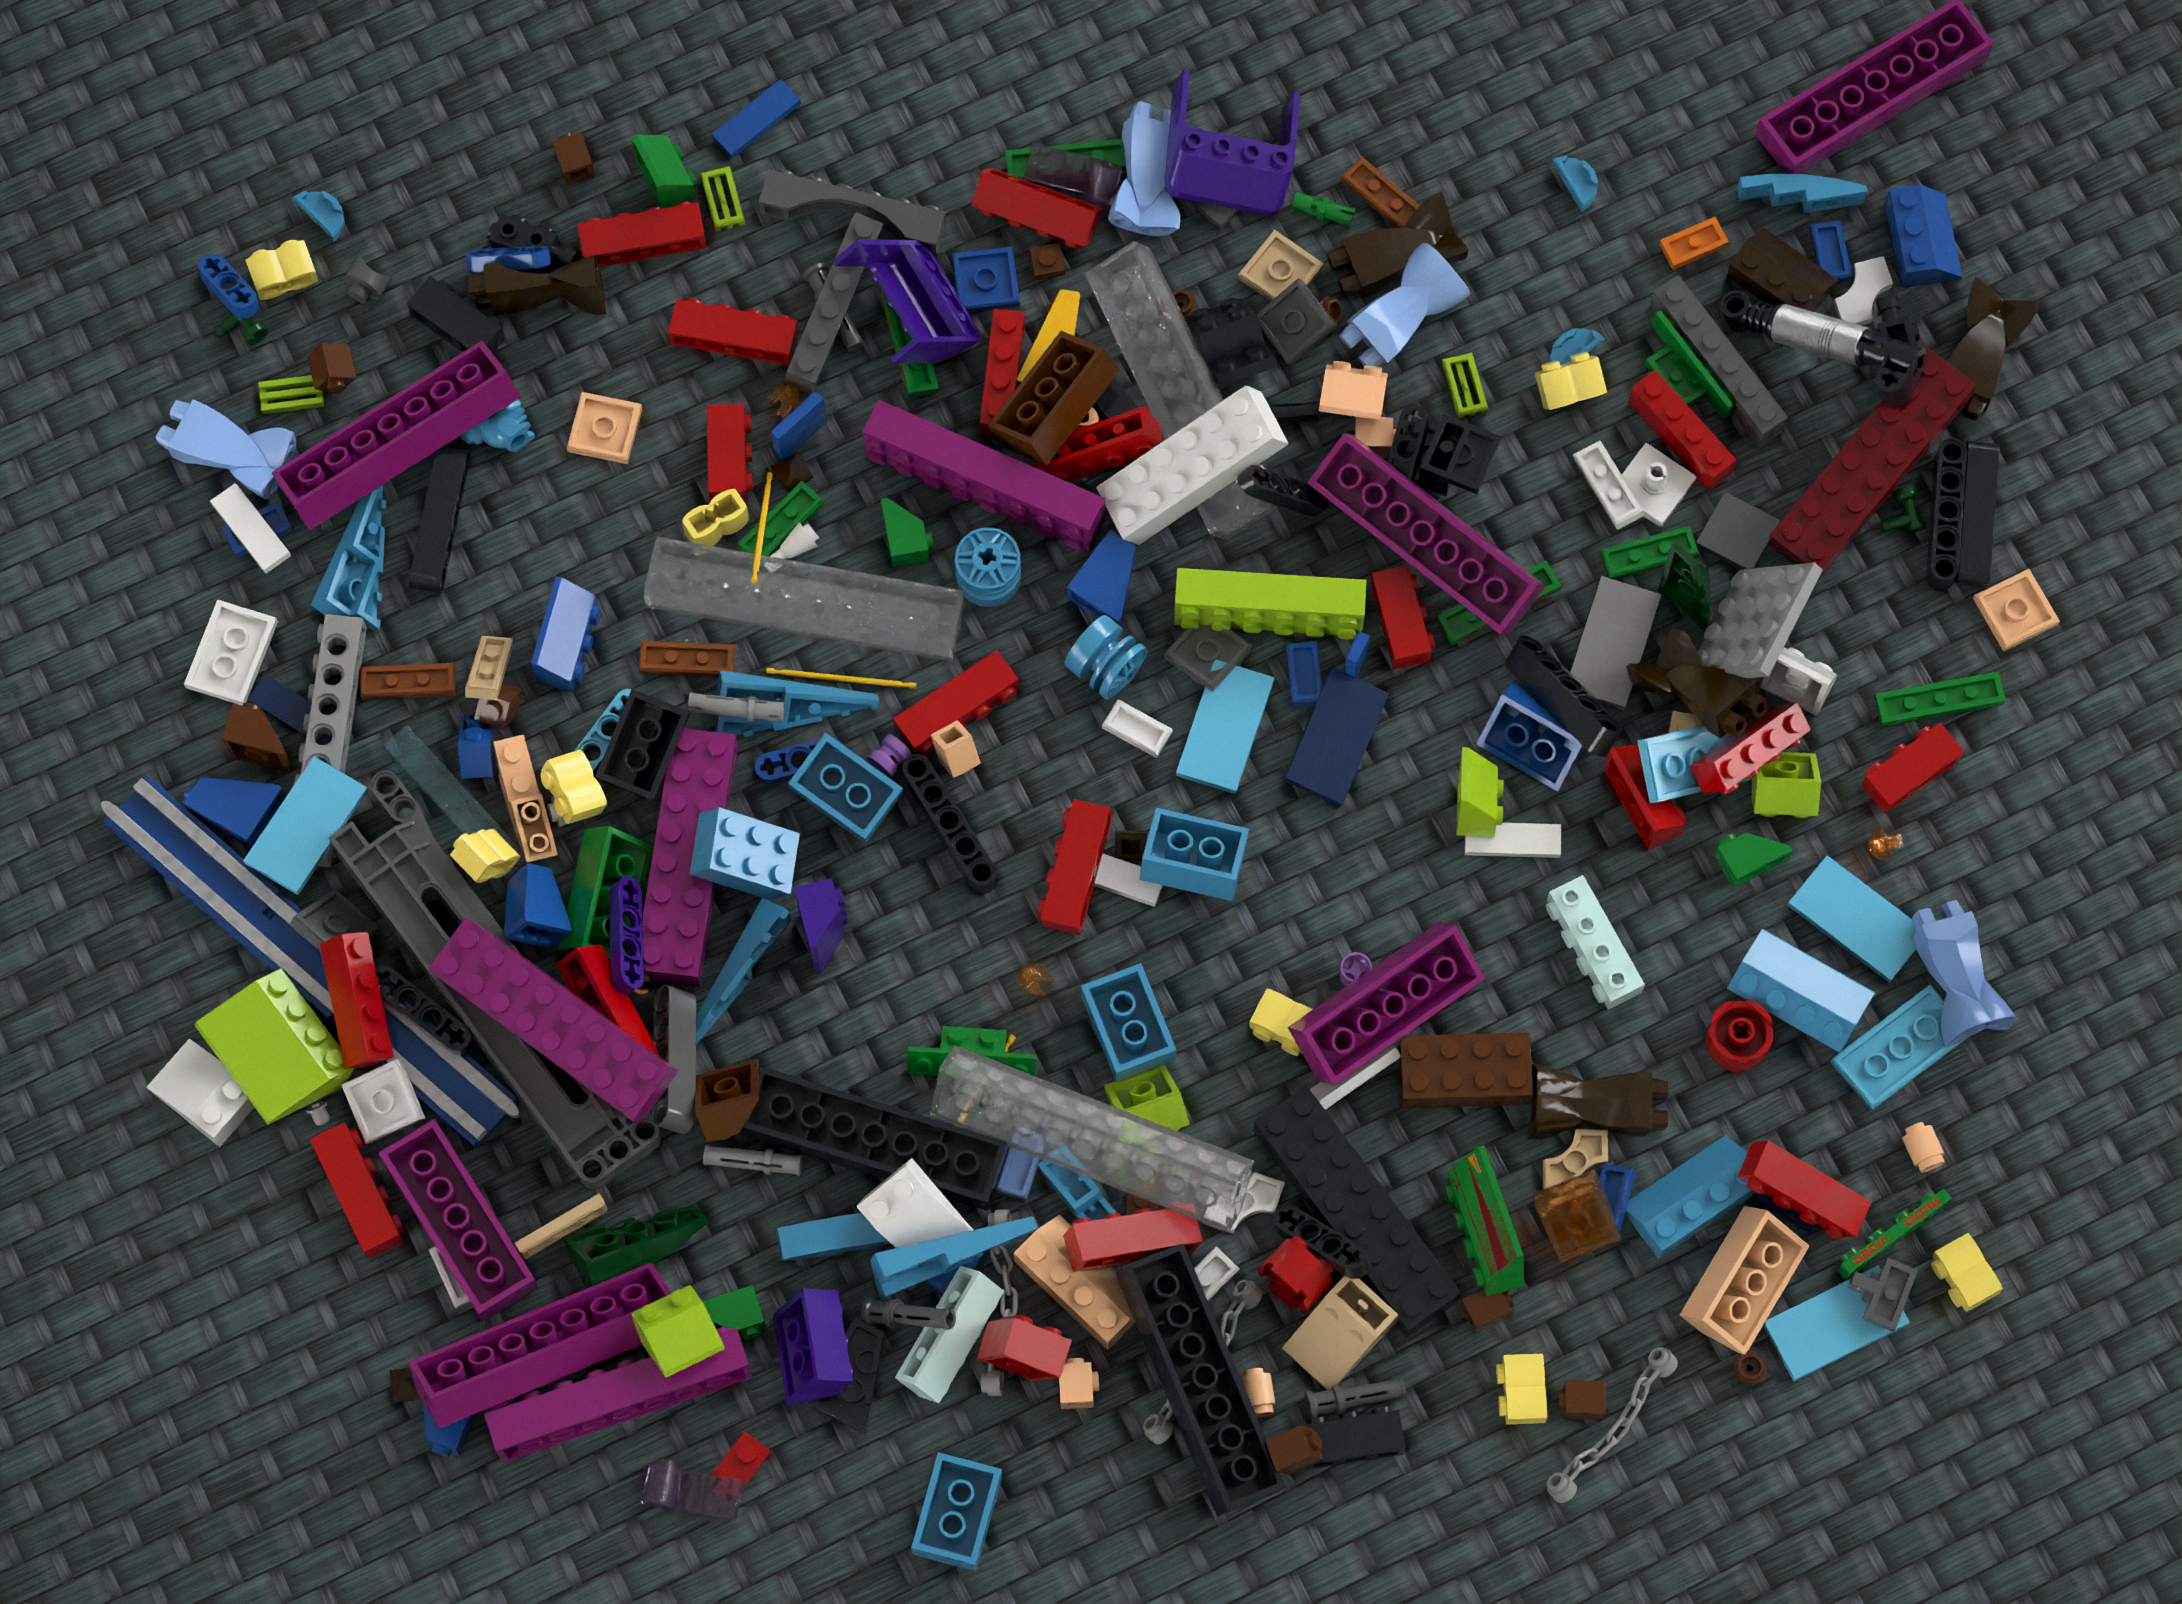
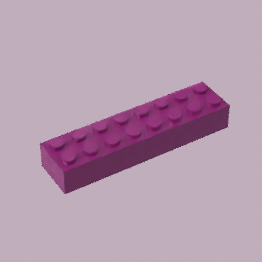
M1952 0L1761 117L1755 135L1785 174H1802L1988 60L1994 43L1961 0Z
M481 340L271 473L287 500L307 528L311 530L341 510L351 506L368 493L376 490L395 476L403 473L417 462L430 456L444 445L457 439L471 428L481 424L501 409L508 407L519 399L520 395L507 371Z
M878 400L862 431L865 454L871 461L880 465L886 463L896 467L895 469L904 476L912 477L914 475L921 478L925 484L934 489L944 488L951 491L952 495L961 501L967 502L971 500L980 504L983 510L989 513L996 514L999 512L1008 516V519L1016 525L1024 526L1026 524L1031 526L1046 538L1056 537L1063 540L1065 545L1073 550L1081 551L1083 549L1090 552L1105 522L1104 497L881 400Z
M1344 433L1307 482L1499 634L1509 636L1546 587L1540 580L1353 435Z
M684 728L666 771L643 912V973L649 976L652 982L701 987L717 883L690 875L699 814L718 807L729 810L738 753V742L735 734Z
M465 917L428 968L435 976L634 1122L642 1123L679 1071L470 918Z
M650 1262L409 1361L416 1392L438 1429L453 1424L463 1418L482 1412L492 1406L516 1398L521 1394L545 1386L557 1379L642 1345L631 1313L672 1292Z
M729 1327L716 1329L725 1349L665 1378L652 1357L648 1354L649 1358L638 1362L635 1359L622 1361L616 1365L617 1369L606 1373L604 1370L590 1372L585 1375V1380L573 1383L572 1380L558 1383L553 1387V1391L541 1394V1391L528 1393L522 1397L523 1401L510 1405L509 1402H502L490 1408L491 1412L485 1413L484 1416L498 1456L503 1463L753 1378L737 1328L732 1330Z

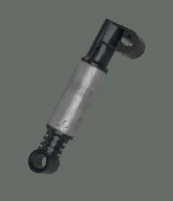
M1740 290L1728 292L1720 301V310L1729 328L1734 331L1742 332L1750 329V331L1767 335L1768 339L1775 343L1805 350L1855 366L1871 365L1878 367L1875 384L1881 399L1888 406L1898 407L1910 399L1926 364L1927 350L1925 348L1877 335L1873 329L1865 326L1863 327L1783 303L1775 306L1749 298L1745 292ZM1742 309L1740 312L1734 313L1736 310ZM1893 372L1896 373V374H1895V377H1896L1898 383L1896 382V380H1895V378H1894Z

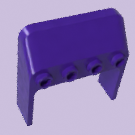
M1184 69L1174 81L1172 90L1164 180L1167 191L1174 197L1266 216L1275 214L1284 203L1294 167L1300 93L1294 92L1283 105L1279 145L1193 128L1187 124L1186 109L1190 70Z
M857 239L832 261L835 266H863L869 268L873 279L885 292L888 304L900 317L902 328L912 337V341L890 358L893 364L937 363L971 348L980 340L978 328L934 255L925 244L918 240Z

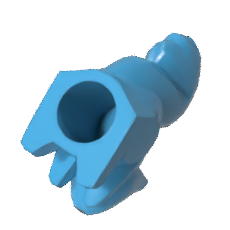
M517 399L508 407L501 409L493 417L487 418L481 424L460 435V437L469 445L472 443L480 445L484 441L491 447L506 448L508 451L516 453L535 438V434L532 431H528L531 424L524 422L528 417L526 414H523L525 410L521 408V402Z

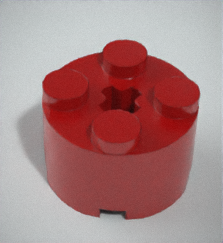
M1733 1000L1724 1003L1713 1014L1706 1031L1705 1046L1709 1055L1718 1065L1735 1073H1741L1756 1067L1767 1055L1773 1041L1771 1017L1761 1005L1753 1001ZM1740 1032L1745 1034L1744 1038L1741 1037L1739 1039L1734 1036V1034L1738 1035Z
M1295 1235L1292 1239H1285L1258 1267V1273L1261 1278L1265 1274L1271 1281L1267 1287L1284 1304L1293 1310L1300 1306V1313H1306L1332 1286L1333 1281L1330 1273L1333 1271V1268L1327 1260L1320 1256L1316 1258L1309 1252L1306 1242Z

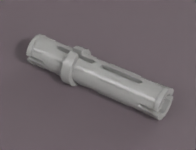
M689 693L688 711L690 713L747 718V721L754 722V719L783 722L784 702L757 700L756 697L752 696L749 699Z
M706 1144L703 1155V1165L764 1171L766 1175L777 1172L800 1176L803 1162L802 1155L774 1153V1149H766V1152L710 1146L709 1144Z

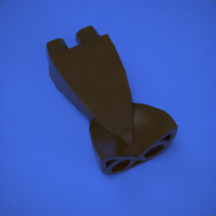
M1439 192L1426 199L1409 218L1404 228L1377 229L1342 239L1341 247L1327 254V261L1333 272L1347 267L1350 273L1338 278V285L1343 297L1358 293L1362 299L1375 294L1402 275L1409 257L1422 243L1431 245L1448 263L1466 260L1469 251L1467 246L1453 231L1443 192Z
M595 255L565 265L550 274L519 272L509 269L500 263L483 264L484 273L468 275L469 292L471 297L474 296L475 304L479 309L492 307L495 315L533 309L561 296L587 313L593 315L607 314L602 275Z
M1976 277L1968 297V333L1955 348L1948 360L1950 365L1976 384L1974 395L1962 411L1964 417L1974 421L1979 418L1983 410L1987 411L1999 380L2005 348L2028 327L2040 306V303L2035 301L2003 300L1985 282Z
M1676 625L1671 629L1656 664L1632 663L1626 667L1629 678L1635 687L1646 692L1678 696L1707 730L1720 739L1727 733L1738 737L1745 731L1747 726L1745 718L1749 714L1755 718H1760L1767 712L1766 701L1757 694L1754 682L1745 677L1727 673L1725 669L1703 666L1690 637L1683 629Z
M1532 1064L1534 1098L1528 1139L1549 1138L1571 1129L1580 1122L1602 1130L1633 1136H1646L1649 1131L1665 1130L1668 1127V1112L1652 1110V1100L1665 1101L1668 1098V1081L1652 1078L1653 1073L1633 1072L1583 1081L1564 1071L1540 1064Z

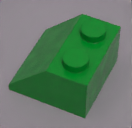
M635 135L632 137L636 162L660 208L675 207L678 203L696 198L694 186L697 185V181L690 168L685 170L681 162L684 160V156L677 143L672 145L668 135Z

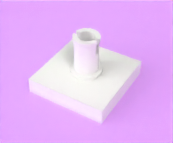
M1647 443L1644 444L1622 474L1642 507L1644 517L1660 528L1697 479L1696 475Z

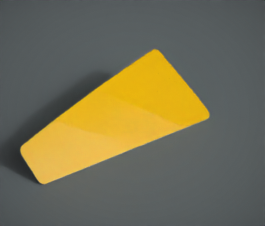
M1064 289L1059 291L1017 377L1019 382L1023 381L1060 331L1074 336L1080 300L1079 292Z

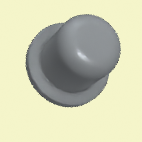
M326 1101L315 1102L306 1109V1113L311 1114L317 1126L324 1125L330 1120V1116L325 1108L327 1106Z

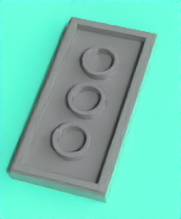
M1601 576L1570 673L1599 703L1625 711L1633 686L1626 667L1629 664L1640 663L1662 594Z

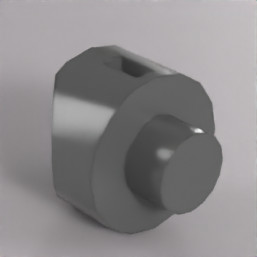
M357 256L344 276V279L350 285L347 294L360 303H365L368 297L379 299L392 280V276L382 275L373 271L363 261L362 256Z

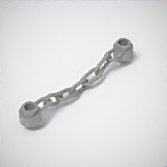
M995 1210L994 1213H989L988 1227L1011 1221L1010 1210ZM999 1245L990 1249V1257L997 1272L1003 1275L1004 1293L1000 1298V1313L1003 1317L1012 1318L1016 1315L1018 1308V1292L1015 1288L1011 1287L1009 1276L1013 1263L1007 1249ZM1000 1251L1003 1252L1008 1263V1267L1003 1265L1002 1269L995 1257V1254H1000ZM1013 1293V1310L1011 1312L1010 1309H1005V1294L1011 1296ZM989 1364L988 1373H982L981 1375L982 1393H988V1396H1003V1370H996V1366Z
M1241 1280L1233 1288L1234 1300L1223 1314L1220 1331L1227 1347L1234 1337L1238 1315L1242 1309H1252L1262 1298V1289L1253 1281ZM1237 1303H1238V1304H1239L1238 1308L1236 1309V1311H1233V1309L1235 1308V1306H1236ZM1227 1319L1232 1320L1230 1334L1224 1332ZM1168 1399L1158 1415H1150L1143 1424L1145 1435L1155 1444L1164 1443L1173 1432V1424L1169 1419L1174 1412ZM1167 1408H1168L1169 1411H1168V1413L1166 1414V1416L1164 1417L1163 1414L1165 1413V1411H1166Z
M1658 1347L1650 1352L1648 1367L1636 1381L1630 1401L1607 1435L1592 1448L1578 1454L1562 1473H1555L1550 1476L1547 1481V1490L1556 1502L1565 1503L1569 1501L1577 1491V1485L1573 1481L1577 1475L1594 1465L1609 1449L1620 1442L1644 1404L1650 1384L1656 1377H1667L1676 1370L1678 1360L1669 1349ZM1651 1370L1654 1372L1650 1378L1646 1377ZM1640 1385L1645 1386L1641 1399L1636 1398ZM1633 1406L1635 1409L1628 1419L1625 1416ZM1620 1425L1624 1427L1617 1437L1612 1435ZM1605 1442H1607V1445L1600 1452H1598L1597 1449ZM1587 1455L1593 1458L1585 1464L1580 1461L1581 1458ZM1573 1468L1575 1471L1569 1477L1567 1474Z

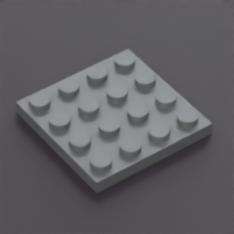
M1815 563L1739 570L1731 580V587L1725 599L1720 602L1717 608L1718 613L1714 621L1704 633V640L1697 651L1702 665L1725 669L1726 673L1745 678L1769 677L1823 569Z

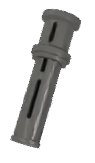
M824 262L811 266L802 274L804 281L809 282L815 293L814 299L816 302L828 276L827 271L829 268ZM846 312L838 334L846 347V351L851 353L860 349L865 342L858 333L850 315Z
M868 1297L864 1301L861 1310L863 1322L871 1326L879 1323L886 1324L889 1328L897 1329L904 1324L949 1330L954 1327L956 1322V1314L953 1309L905 1305L898 1299H891L886 1302L880 1301L877 1297Z
M1402 1378L1342 1389L1341 1386L1338 1387L1336 1385L1327 1391L1312 1393L1309 1390L1304 1392L1305 1408L1309 1419L1334 1412L1340 1415L1346 1412L1347 1408L1406 1398V1390Z

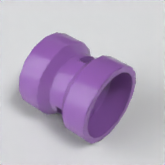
M888 734L882 740V746L878 750H873L867 759L874 768L888 778H892L897 772V766L912 754L904 743L895 736Z
M1358 952L1350 953L1343 958L1339 978L1344 988L1359 978L1361 974L1363 975L1372 969L1371 960L1366 955Z

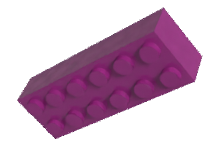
M1438 922L1287 1028L1317 1080L1335 1085L1479 984L1485 977L1456 925Z
M435 1119L379 1152L382 1163L482 1323L538 1289L535 1278Z

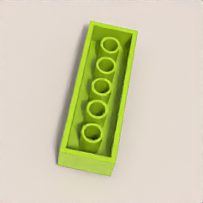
M1177 568L1174 625H1180L1184 629H1198L1200 622V625H1212V629L1215 631L1234 628L1243 629L1244 632L1253 634L1266 630L1274 631L1278 635H1291L1293 632L1306 633L1309 637H1323L1324 634L1337 635L1341 639H1354L1357 633L1363 631L1367 580Z

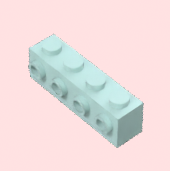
M1582 875L1550 891L1547 898L1548 903L1546 904L1547 912L1553 921H1559L1563 929L1561 936L1569 949L1573 947L1579 958L1576 959V962L1584 976L1589 975L1594 984L1592 991L1599 1003L1604 1002L1609 1010L1641 994L1645 984L1585 877Z
M960 1266L936 1306L939 1309L954 1310L956 1314L954 1327L949 1330L924 1327L895 1378L919 1397L940 1403L958 1370L964 1364L966 1356L976 1339L981 1335L982 1329L991 1313L996 1309L1004 1290L981 1272Z

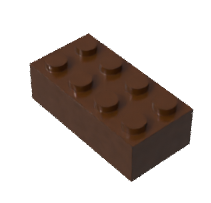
M1060 331L988 427L1004 448L1047 466L1120 370L1105 348Z
M1530 1032L1418 1035L1400 1038L1399 1053L1401 1057L1399 1058L1402 1108L1531 1104L1533 1081Z

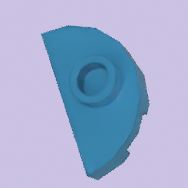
M1565 155L1553 158L1552 164L1579 209L1583 212L1591 206L1597 194L1598 179L1594 169L1584 160L1568 158Z
M303 191L292 197L293 201L335 242L341 235L345 223L343 210L337 199L325 191L308 193Z
M1573 328L1563 333L1555 341L1550 354V362L1559 361L1560 365L1571 362L1570 356L1583 352L1590 353L1602 344L1605 338L1594 330Z

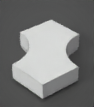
M1884 256L1854 264V283L1844 295L1835 298L1833 302L1839 320L1860 326L1872 323V304L1879 294L1892 288L1893 285Z
M1254 1172L1248 1183L1236 1191L1228 1193L1213 1192L1202 1224L1233 1234L1237 1226L1251 1215L1259 1213L1274 1214L1285 1182Z

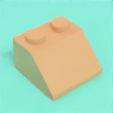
M1333 361V365L1327 364L1319 411L1381 420L1388 373H1382V368L1376 366H1364L1362 370L1351 368L1350 363Z

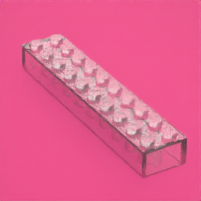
M1133 241L1085 273L1151 413L1160 423L1161 434L1164 440L1224 400L1149 247ZM1238 479L1196 506L1209 534L1223 540H1228L1277 509L1275 504L1247 495L1240 487Z
M656 537L643 593L647 608L947 661L954 660L965 607L964 590L761 555L757 583L753 584L751 583L755 556L753 553Z
M956 1045L953 1046L939 1069L930 1116L964 1129L1007 1141L1008 1146L1228 1232H1230L1242 1210L1255 1162L1253 1160Z

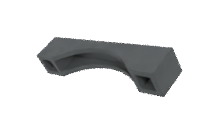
M768 169L758 201L761 215L786 221H792L804 215L818 212L839 211L853 214L857 212L883 223V226L899 240H918L925 244L935 257H937L946 227V212L941 211L936 206L915 205L904 198H886L880 193L870 190L861 192L853 190L852 187L842 183L832 185L824 183L821 179L813 176L803 178L795 176L792 172L784 169L777 171Z
M855 212L836 257L857 239L879 240L883 223ZM834 263L832 264L787 369L785 385L809 395L814 393L845 314L867 267L835 266Z
M1677 275L1655 289L1650 302L1651 308L1655 313L1661 310L1666 317H1670L1675 322L1678 329L1677 332L1683 340H1687L1692 344L1698 357L1713 372L1720 387L1725 388L1732 398L1733 409L1740 424L1757 446H1762L1782 433L1788 416L1680 276Z

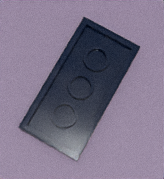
M1332 667L1283 780L1337 806H1342L1389 693Z

